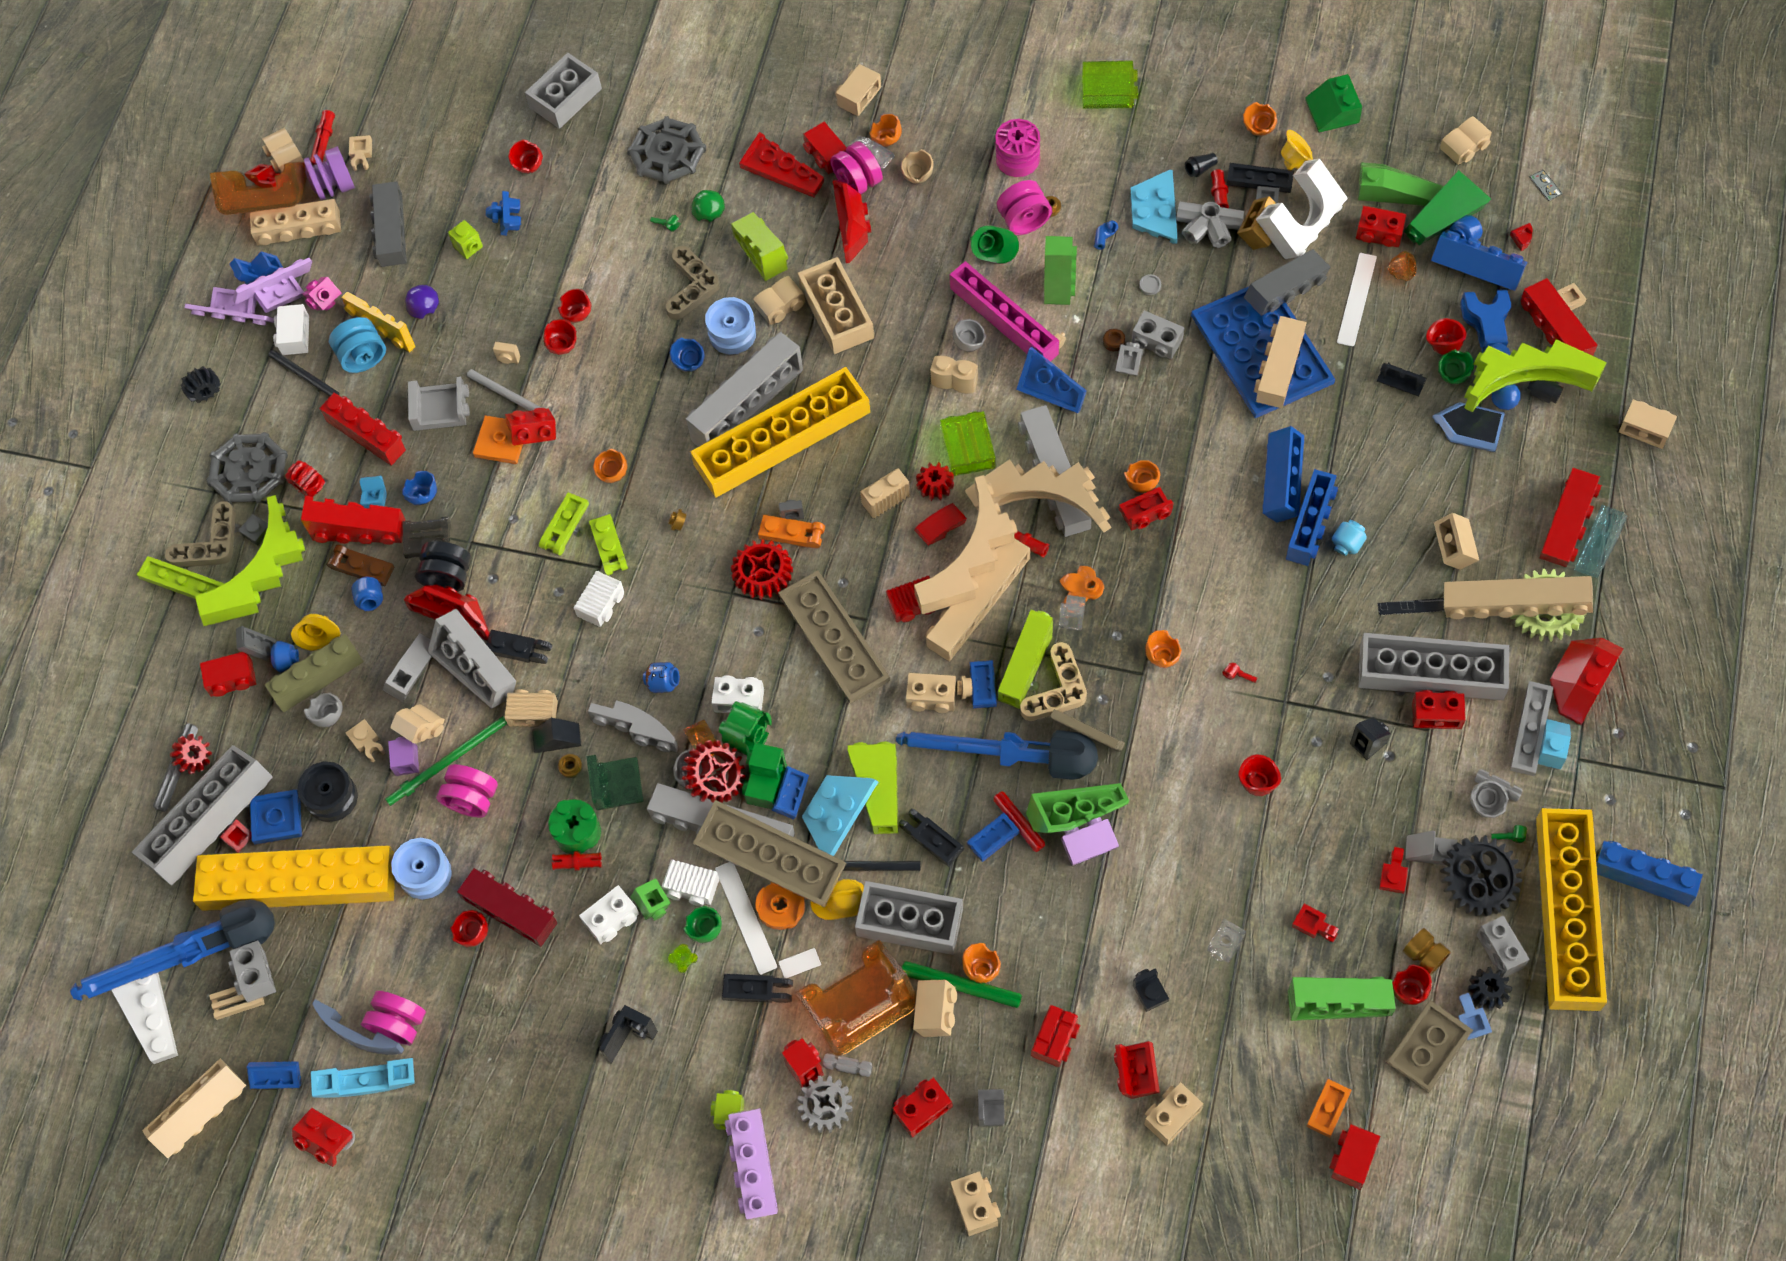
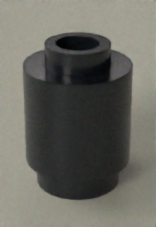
M1545 380L1530 381L1527 389L1531 390L1529 395L1547 403L1553 402L1555 404L1564 388L1557 381Z

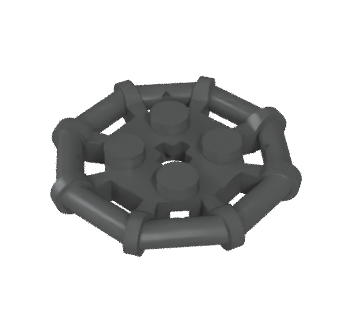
M664 116V119L646 126L641 125L638 128V133L632 145L627 148V154L631 157L637 169V174L640 177L653 178L663 181L664 184H669V181L687 174H694L702 154L706 152V145L702 142L696 130V125L670 119L669 116ZM661 129V132L658 133V134H656V132H654V131H657V130ZM690 136L693 142L687 143L685 138ZM644 138H647L646 143L641 145ZM667 146H670V150H669V151H663V150H662V148H666ZM688 152H694L690 161L686 159ZM645 154L647 160L642 162L639 155ZM652 166L659 167L663 169V172L652 170L650 168Z
M235 433L230 440L216 451H212L209 455L211 462L209 477L206 479L207 485L212 486L224 498V501L230 504L233 502L260 503L262 502L261 499L285 481L284 469L285 461L288 457L287 451L281 449L270 438L268 433L244 435ZM242 443H257L256 447H244ZM266 446H267L274 454H272V455H270V456H267V455L264 453V450L266 449ZM230 450H232V451L229 453V457H228V458L224 456V455H226ZM219 464L225 465L224 473L218 475ZM272 464H276L275 473H271ZM250 465L251 467H253L252 469H249L247 473H245L244 468L246 466ZM269 480L267 484H265L262 488L258 490V488L261 487L259 485L260 483H262L263 481L267 482ZM228 481L233 486L228 490L223 483ZM240 491H252V493H239V492H240Z

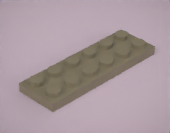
M818 570L778 592L780 599L850 704L890 681V676Z
M717 800L714 801L693 842L694 845L822 907H825L846 865L845 861Z

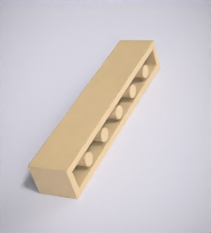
M1015 538L1013 543L995 548L998 561H995L994 571L975 576L978 584V589L975 590V599L952 605L949 609L945 608L942 611L939 622L935 626L932 625L926 633L927 648L949 662L952 660L1029 561L1030 548Z
M1592 577L1444 582V610L1446 618L1463 619L1464 617H1476L1483 619L1488 616L1509 618L1513 615L1534 617L1538 614L1559 616L1564 613H1573L1575 615L1592 613Z

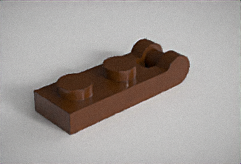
M339 544L333 550V557L329 558L326 563L329 568L357 578L373 577L384 587L395 568L393 563L347 549ZM342 558H347L346 563H341Z

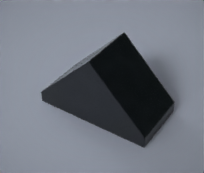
M551 717L532 730L534 753L582 746L580 725L577 722Z

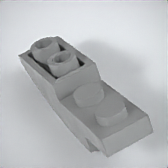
M617 700L614 708L594 703L590 704L588 713L595 724L615 726L617 730L622 732H628L629 730L632 740L640 746H655L663 752L678 751L676 739L669 730L646 712Z

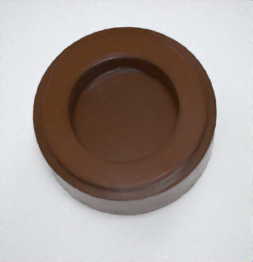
M1109 329L1103 336L1104 347L1109 351H1119L1121 345H1125V334L1119 329Z

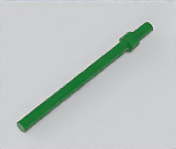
M504 716L411 781L406 780L399 785L400 788L385 798L389 806H392L404 796L409 797L416 792L414 789L507 725Z

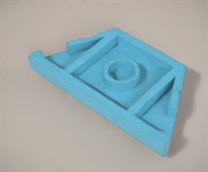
M1168 170L1131 187L1132 228L1141 232H1147L1157 238L1159 235L1170 239V243L1177 244L1173 170Z
M831 775L825 777L802 815L818 849L832 856L835 855L878 784L877 780L873 778Z

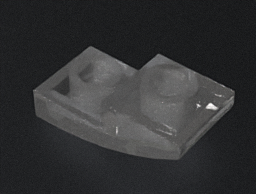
M858 136L852 142L860 141L874 155L881 170L895 157L891 151L865 137Z

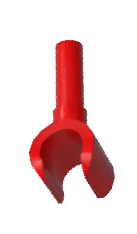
M1234 662L1229 663L1222 672L1223 676L1229 680H1233L1236 675L1254 683L1257 680V677L1240 670V667Z

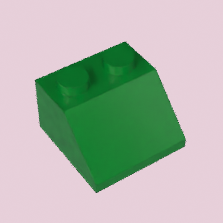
M1349 74L1327 79L1305 97L1319 133L1360 122L1362 105Z

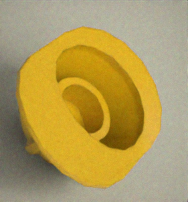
M1287 130V141L1281 150V155L1285 159L1284 164L1288 170L1299 169L1305 161L1313 160L1312 152L1307 142L1293 130Z
M309 614L304 616L292 628L291 637L297 646L313 651L325 647L334 638L340 637L341 633L339 627L329 620L328 617L319 614Z
M838 880L825 907L811 901L812 911L824 920L857 916L864 885L856 880Z

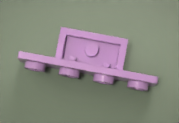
M310 258L297 260L287 268H279L271 275L257 278L255 282L248 285H240L235 290L234 303L238 304L254 296L265 313L279 306L303 297L304 291L294 278L308 273L312 260Z
M213 287L210 307L185 304V308L192 310L191 314L205 316L206 312L212 313V317L218 319L232 316L233 321L245 322L246 319H251L253 324L266 326V322H274V318L255 314L257 300L254 296L235 304L233 301L235 290Z

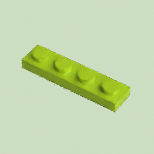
M147 556L137 573L141 580L196 599L195 596L214 590L225 584Z

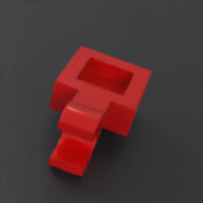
M1394 847L1390 864L1383 863L1379 884L1380 890L1404 894L1408 868L1401 866L1404 848Z
M1305 903L1292 923V927L1312 938H1315L1317 933H1319L1330 942H1334L1339 930L1337 927L1324 922L1326 914Z

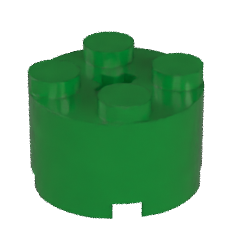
M734 702L727 720H723L719 726L718 732L722 734V743H728L730 749L735 748L737 752L747 756L749 750H753L755 743L765 744L769 735L766 732L767 725L771 726L772 723L771 715L744 702Z
M577 799L562 800L550 814L548 821L549 831L555 843L563 852L574 854V851H579L582 854L585 853L584 851L592 849L598 843L601 836V827L594 809L588 803Z

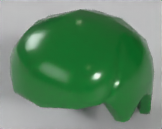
M702 190L697 193L691 205L692 215L698 221L706 219L712 222L721 217L725 210L723 197L718 192L712 190Z
M1452 350L1444 354L1438 363V373L1445 382L1451 384H1460L1467 381L1474 370V360L1467 351Z
M707 906L698 907L686 916V926L683 927V930L691 940L702 944L709 943L719 935L722 919L714 908Z

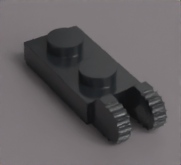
M492 629L486 643L495 656L527 663L546 664L548 657L534 652V649L545 651L552 649V644L548 641L535 640V638Z
M911 808L908 814L920 825L915 829L907 821L901 819L898 823L899 826L907 834L911 835V838L949 867L962 853L964 846L928 817L925 818L915 809Z
M724 974L722 1000L772 1003V1001L778 1003L792 1002V995L788 993H773V986L780 988L793 987V980L789 978H774L769 975Z

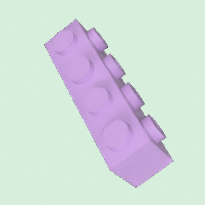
M757 1108L731 1113L728 1115L729 1120H725L727 1136L732 1135L734 1146H729L731 1161H736L738 1172H734L736 1188L741 1187L742 1198H738L740 1213H745L746 1219L777 1214L778 1207L761 1109Z

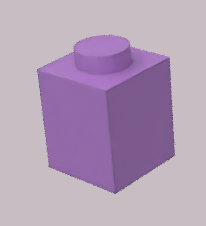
M398 737L396 740L388 741L390 768L395 776L419 773L416 743H412L405 737Z

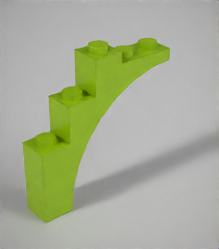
M1556 340L1552 347L1547 346L1544 352L1522 342L1519 349H1513L1510 355L1488 345L1485 352H1479L1475 359L1474 365L1477 366L1474 373L1476 377L1473 381L1475 386L1470 385L1464 396L1467 402L1464 408L1473 412L1479 403L1492 392L1507 385L1524 381H1557L1575 385L1592 392L1607 362L1559 340Z
M276 495L267 497L269 510L268 528L263 543L252 561L229 582L214 590L195 596L203 626L259 613L257 604L261 603L258 592L281 587L279 578L283 577L281 566L303 561L301 552L305 551L302 538L297 539L295 531L290 532L288 521L283 522L282 517L286 516L283 503L277 502Z

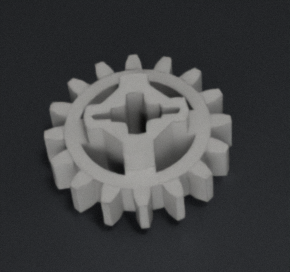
M818 1076V1083L816 1084L809 1080L810 1088L802 1087L801 1090L804 1096L797 1098L798 1102L803 1104L797 1107L799 1113H804L801 1116L802 1121L806 1122L809 1120L808 1127L810 1129L817 1125L819 1133L823 1131L824 1127H827L829 1133H831L833 1125H836L839 1129L842 1128L840 1121L848 1122L849 1118L846 1112H852L853 1110L852 1106L848 1105V1103L853 1101L852 1096H845L849 1092L848 1087L841 1088L842 1082L840 1079L833 1083L832 1076H828L827 1081H823L822 1077ZM820 1089H827L825 1091L818 1092V1090ZM838 1094L842 1099L841 1108L835 1103ZM829 1100L830 1106L821 1108L820 1102L826 1103ZM809 1101L815 1105L812 1114L808 1109ZM831 1116L833 1117V1118L828 1119V1120H823V1119L826 1118V1117H831Z

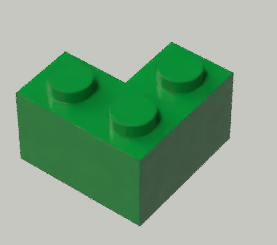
M755 743L753 750H749L747 754L746 764L749 765V773L751 775L749 781L744 782L742 795L745 796L746 803L749 805L772 809L784 770L787 767L784 751L782 748Z

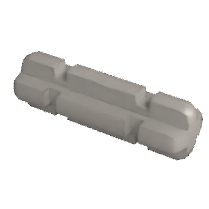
M1480 769L1475 776L1474 781L1477 783L1487 780L1496 781L1501 784L1508 798L1515 802L1519 800L1523 792L1521 788L1515 785L1512 787L1510 786L1511 783L1495 775L1490 776L1489 772Z
M828 1053L823 1058V1067L833 1070V1068H836L837 1071L851 1074L859 1073L861 1076L869 1077L872 1072L871 1062H859L857 1059L843 1056L837 1058L835 1055Z

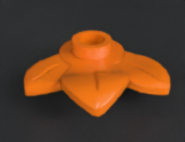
M1080 566L1077 574L1070 573L1060 579L1063 588L1069 591L1064 600V604L1068 606L1083 605L1088 599L1094 600L1099 598L1104 591L1102 580L1096 577L1095 571L1088 566Z

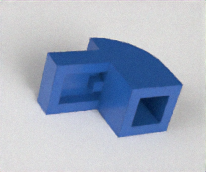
M262 251L251 263L236 258L230 262L234 276L239 281L245 282L246 285L255 282L261 276L271 275L277 269L283 267L277 256Z

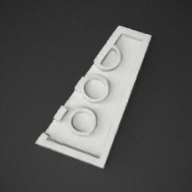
M156 973L143 979H137L112 989L115 998L150 1061L156 1064L178 1056L159 974Z

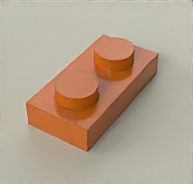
M1327 1079L1306 1127L1330 1138L1352 1090Z

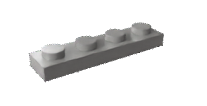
M1529 681L1527 685L1510 771L1535 776L1553 691L1552 686Z

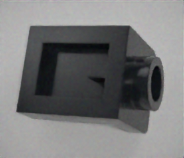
M1156 968L1151 971L1144 969L1135 975L1133 988L1146 1012L1169 1002V997L1158 978Z

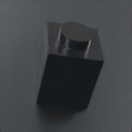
M1372 717L1359 722L1355 726L1350 745L1368 760L1388 743L1391 733H1389L1388 727L1383 722H1378Z

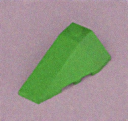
M1361 162L1358 200L1426 206L1444 186L1384 164Z
M1121 783L1031 794L1026 815L1034 832L1052 833L1068 831L1127 805L1129 799Z

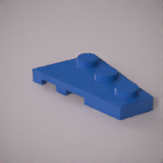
M1033 347L1029 348L1016 390L1079 413L1087 391Z

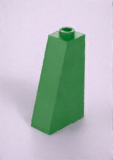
M1458 170L1405 228L1404 232L1412 242H1416L1420 246L1449 229L1454 222L1466 215L1472 216L1482 210L1491 198Z

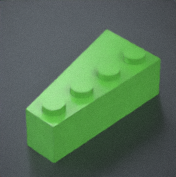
M1046 236L1044 304L1070 305L1071 296H1075L1077 246H1073V237Z
M1292 977L1288 989L1291 1021L1392 1016L1396 1009L1392 979H1385L1384 977H1372L1370 979Z

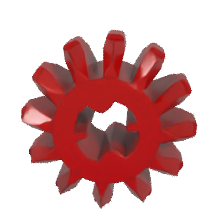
M299 460L292 464L285 474L288 483L304 496L314 497L325 484L322 475L306 462Z
M929 462L928 468L921 467L920 473L916 475L917 490L921 491L923 498L929 495L931 501L934 497H938L941 501L942 495L949 496L950 489L954 488V474L949 472L947 465L941 468L940 462L936 466Z
M193 734L187 735V738L181 736L178 738V743L172 744V748L175 751L170 753V757L176 758L172 763L173 766L181 765L180 772H184L187 769L188 773L192 775L195 773V770L201 772L204 770V765L210 764V760L207 757L212 755V751L205 749L210 744L208 742L202 744V736H198L196 739ZM193 751L194 756L189 757L187 753Z

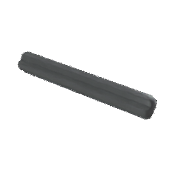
M186 723L180 737L184 736L187 738V735L193 734L195 738L198 728L193 724ZM171 758L154 801L153 807L158 811L165 812L181 775L179 771L181 765L173 766L172 764L176 758Z

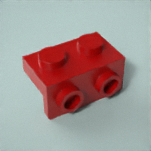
M536 408L525 412L518 410L505 414L506 424L511 431V443L514 446L556 439V422L549 408Z
M1158 487L1119 504V510L1132 531L1137 528L1143 529L1150 522L1157 519L1163 520L1172 513L1174 503L1171 499L1167 500L1162 489Z
M1147 1041L1130 1046L1115 1045L1114 1061L1119 1071L1117 1085L1122 1095L1135 1099L1160 1093L1153 1043Z
M311 1108L292 1128L294 1145L299 1150H306L314 1155L318 1162L322 1164L327 1163L331 1167H334L337 1163L336 1156L353 1138L351 1131L314 1108Z

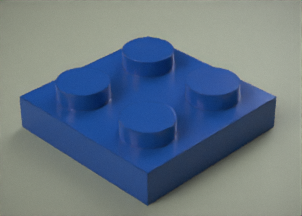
M297 789L259 795L251 800V833L254 844L302 837L301 806Z

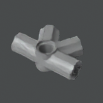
M1180 201L1176 221L1189 223L1182 231L1183 236L1189 243L1197 244L1208 234L1213 247L1220 248L1231 241L1228 229L1239 230L1241 227L1244 211L1221 208L1215 202H1207L1201 205Z

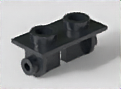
M1388 362L1382 364L1376 382L1419 397L1427 378L1423 377V374L1419 375L1408 370L1406 371Z

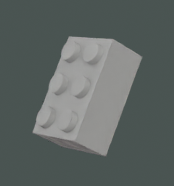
M567 53L525 92L530 109L560 129L602 87L596 71Z

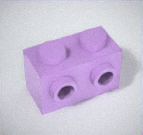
M1101 817L1087 822L1088 827L1080 830L1076 827L1072 830L1064 831L1065 836L1061 838V841L1072 866L1119 847L1108 819L1102 821Z

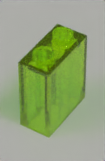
M1133 61L1083 62V109L1134 108V99H1138V86H1134V82L1138 80V71L1133 69Z
M973 411L961 416H948L940 420L941 435L949 469L954 476L996 468L995 453L984 411Z

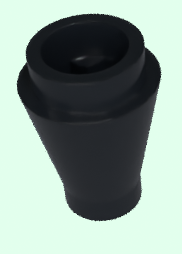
M1214 153L1189 157L1185 161L1187 174L1190 177H1199L1208 169L1217 165V156Z

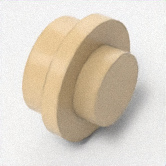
M961 676V681H956L957 695H961L962 699L972 697V680L965 676Z

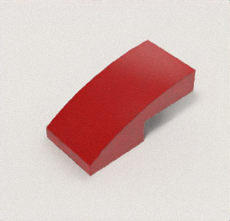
M259 164L244 173L246 178L254 184L273 192L291 182L288 174L275 173L273 166L267 164Z
M951 503L922 521L915 527L914 531L929 546L944 539L947 532L964 525L967 518L954 503Z

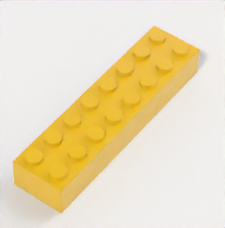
M844 367L690 451L693 464L715 498L869 414V399L847 367Z
M1542 808L1536 818L1548 1006L1552 1010L1601 1011L1607 1003L1592 810Z
M390 846L197 855L193 902L202 911L222 910L226 906L249 899L263 902L267 907L394 901L395 877L392 873L391 865L394 851Z

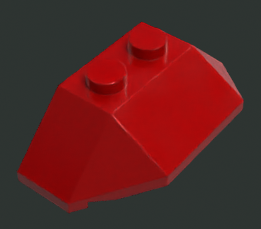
M833 180L845 262L850 263L868 243L867 233H871L870 220H865V215H868L867 202L862 203L861 194L847 183Z
M439 585L424 586L405 596L404 602L409 610L434 620L457 609L479 637L486 641L488 640L490 632L478 600L470 594H465L464 596L452 587L445 586L444 588Z
M1602 637L1571 641L1550 678V684L1553 687V694L1560 715L1582 725L1624 648Z

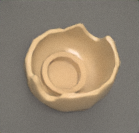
M922 149L918 152H909L901 163L903 177L915 184L925 182L932 175L933 159L928 152Z

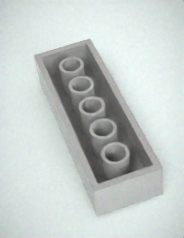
M779 332L775 337H771L760 351H756L744 366L738 367L732 377L723 381L719 389L713 394L708 395L697 409H693L688 414L686 422L691 441L699 447L756 415L803 371L800 347L782 332Z
M1363 633L1360 643L1358 688L1412 693L1422 690H1431L1433 693L1456 691L1457 693H1464V696L1469 698L1504 700L1509 690V645Z
M232 745L139 843L132 853L154 873L170 885H173L176 880L182 877L190 865L197 860V855H201L217 839L218 835L233 822L234 818L250 804L251 800L260 790L266 787L267 783L273 778L272 775L257 760Z

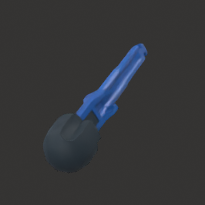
M1057 730L1053 733L1050 743L1022 740L1018 735L1011 732H1005L1004 739L1001 741L916 732L909 734L902 732L896 736V742L901 746L907 744L908 747L1000 756V765L1011 766L1017 761L1046 763L1052 778L1074 780L1083 778L1093 771L1098 761L1095 743L1086 735L1074 731Z
M252 899L236 902L222 908L219 914V921L193 931L175 935L173 942L81 979L82 986L78 987L75 983L70 989V993L73 999L82 1000V995H87L90 999L181 963L183 967L189 966L205 956L228 947L236 949L257 940L260 944H263L274 930V915L263 902Z

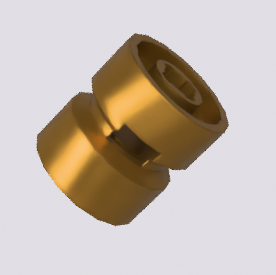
M1425 928L1421 929L1402 951L1413 961L1419 960V966L1424 967L1430 975L1451 954V951L1441 942L1435 944L1434 936Z

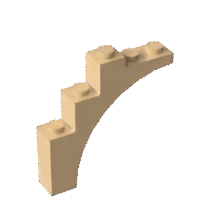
M1009 459L985 476L986 483L990 482L993 488L994 495L991 496L993 502H998L999 506L1030 498L1051 499L1067 503L1081 510L1093 519L1103 532L1112 528L1107 521L1111 518L1104 507L1099 509L1096 505V502L1099 500L1092 491L1096 487L1091 481L1095 477L1088 467L1083 469L1079 462L1059 475L1053 465L1048 467L1045 461L1025 473L1019 464L1015 466ZM974 483L965 492L979 511V502Z
M984 475L975 477L979 513L976 527L969 543L960 556L946 569L932 578L914 585L915 596L921 614L975 599V590L978 589L975 576L994 571L995 561H998L995 548L1014 542V533H1017L1016 524L1013 519H1009L1007 512L1001 514L998 502H993L991 497L994 495L993 488L990 482L986 483Z

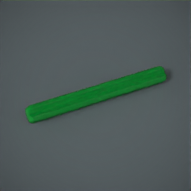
M904 961L901 968V974L921 981L947 980L955 987L956 991L1018 1008L1022 1000L1020 993L985 983H978L968 978L912 962Z

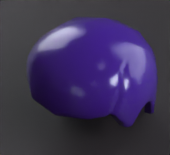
M418 285L411 288L405 298L406 311L412 317L423 319L428 313L433 314L439 304L438 293L428 285Z

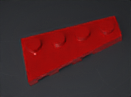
M761 132L757 134L739 162L741 169L815 198L824 183L822 175L805 163L797 161L795 156L789 152H784L779 148L778 144L774 141L770 142Z

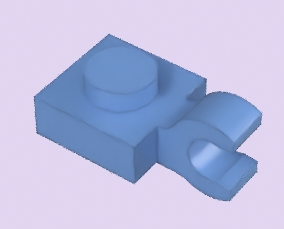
M1469 993L1459 996L1465 1014L1459 1015L1458 1018L1465 1025L1473 1029L1467 1041L1492 1033L1483 1007L1475 1010Z

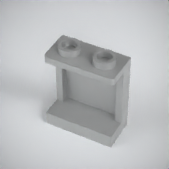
M456 377L455 384L419 387L417 381H408V420L413 431L466 425V416L470 415L469 405L466 403V397H469V388L467 384H464L461 377Z

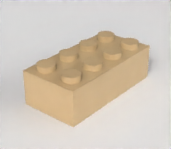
M838 257L798 272L800 289L804 293V297L834 354L874 339L873 323Z

